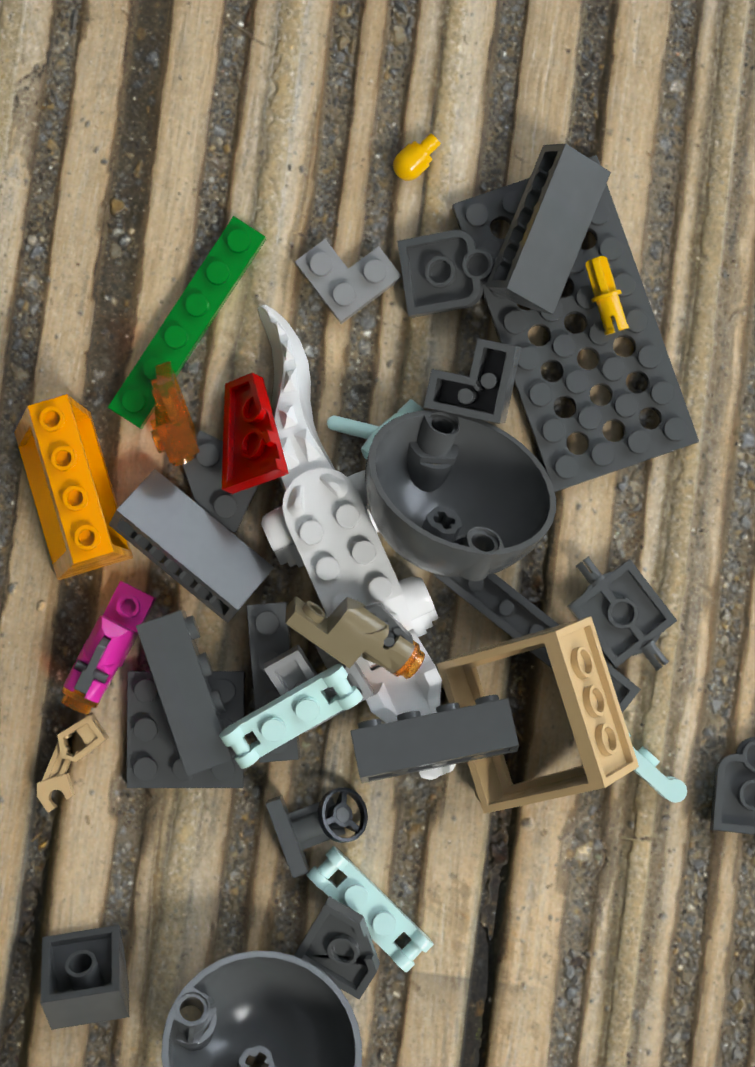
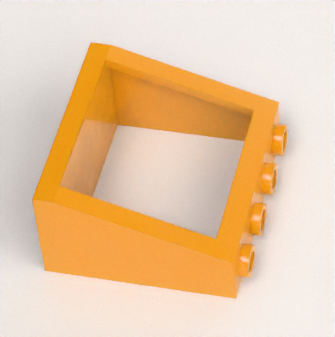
M68 394L27 406L14 433L57 580L132 559L133 555L129 542L109 526L114 513L118 509V504L91 412Z

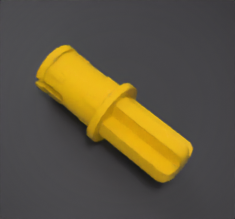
M599 256L585 262V267L594 294V298L591 301L597 304L605 330L604 334L616 333L611 319L612 316L615 317L619 331L628 329L629 325L626 322L619 295L622 292L616 289L607 257Z

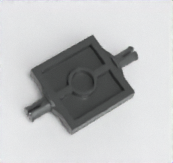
M589 556L582 560L583 562L577 564L576 568L580 570L590 584L580 597L567 606L577 620L589 616L592 617L603 654L614 668H617L631 656L643 653L656 671L661 669L662 665H666L669 660L655 643L662 632L677 622V619L630 559L614 571L601 574Z

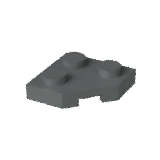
M199 430L183 463L195 502L228 530L236 533L260 485L235 494L222 490L223 441Z
M330 896L294 954L295 957L317 967L328 975L340 989L359 1000L377 973L380 965L364 916Z

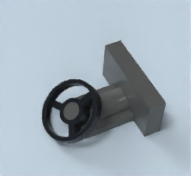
M346 787L332 789L322 797L321 801L290 813L283 795L266 802L267 810L293 878L308 873L309 865L303 852L304 849L328 840L338 843L354 841L363 834L367 826L368 812L365 802L356 791ZM337 792H340L335 804L334 799L331 796ZM347 794L355 800L359 807V826L352 820V810L346 804ZM344 827L355 832L349 838L339 837L346 834Z

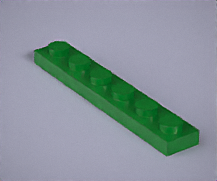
M232 217L108 406L110 410L141 430L143 429L265 243L266 236L238 218Z

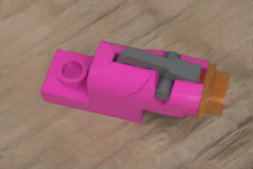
M123 581L119 582L104 614L99 616L61 691L64 695L60 701L61 703L85 715H89L92 708H97L119 667L123 666L138 636L136 625L145 622L156 600L155 597Z

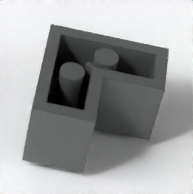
M477 338L470 376L431 369L424 408L499 424L506 423L522 347Z

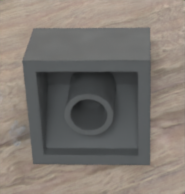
M119 925L42 937L40 1004L51 1030L129 1017V980Z

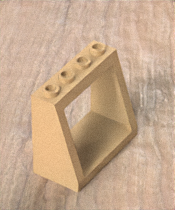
M591 616L457 655L437 664L439 675L442 679L441 686L445 690L448 702L459 703L460 708L476 705L475 700L485 696L476 666L545 646L582 760V766L516 784L512 783L503 754L466 762L474 781L476 798L480 802L484 814L606 788L639 767Z

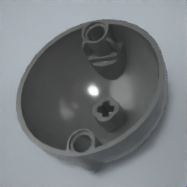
M438 410L406 413L385 424L374 436L370 446L365 468V486L368 507L372 518L385 541L396 553L413 565L442 577L459 576L471 581L483 580L487 575L498 573L528 555L539 544L554 521L556 496L546 470L521 442L488 422Z
M256 950L237 953L220 959L200 971L187 983L176 998L167 1016L162 1036L161 1058L163 1067H250L254 1065L255 1061L259 1062L262 1067H361L362 1041L359 1025L350 1003L341 989L328 975L311 963L293 955L276 951ZM186 1006H195L200 1010L202 1016L196 1021H188L182 1017L180 1011Z

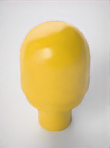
M430 133L420 144L416 141L407 144L394 158L393 170L395 174L405 181H411L419 177L430 166L429 163L432 161L430 154L441 145L439 140Z

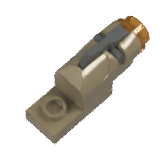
M296 596L286 607L285 624L349 669L362 655L364 659L383 667L394 676H403L405 679H409L418 671L424 661L425 653L420 650V645L413 640L412 635L380 603L366 606L358 600L346 597L328 618H326V614L318 605L311 601L305 603Z

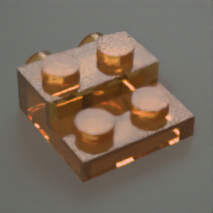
M168 361L155 366L156 379L151 380L154 389L152 393L157 405L154 406L155 419L150 421L153 429L151 434L158 453L166 452L169 462L173 466H179L194 459V455L200 453L195 425L171 362Z

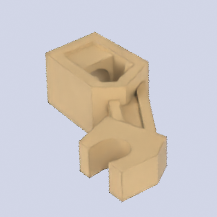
M94 714L88 715L57 735L58 742L42 781L37 782V798L48 813L58 807L51 798L54 790H60L66 800L75 795L70 775L67 773L71 761H80L109 738ZM77 731L87 747L73 754L71 753L68 738H71L72 734Z

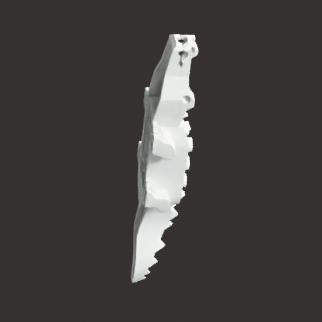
M262 305L258 308L272 348L274 365L271 409L289 474L279 477L285 492L283 505L265 514L262 518L261 525L280 565L287 562L289 567L297 565L300 568L305 565L326 612V618L332 614L346 597L358 600L366 606L380 603L412 635L413 645H415L414 652L402 668L393 674L383 667L364 659L362 655L357 659L356 663L373 688L374 695L366 699L371 712L385 723L398 721L397 715L410 711H420L421 716L437 713L436 708L440 706L442 679L435 664L418 638L427 633L426 629L433 627L432 621L439 618L423 579L420 577L411 576L398 581L377 533L379 530L369 511L365 486V470L348 477L335 470L314 426L310 401L311 379L309 363L301 341L290 324L276 310L267 305ZM316 646L327 669L340 663ZM456 764L420 771L419 774L421 778L433 780L453 771Z

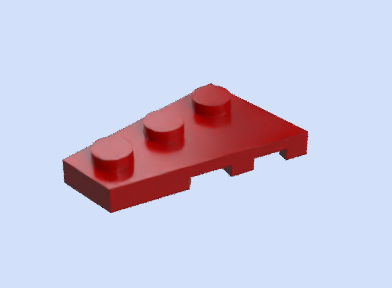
M254 373L225 383L222 490L235 494L289 474L264 379Z

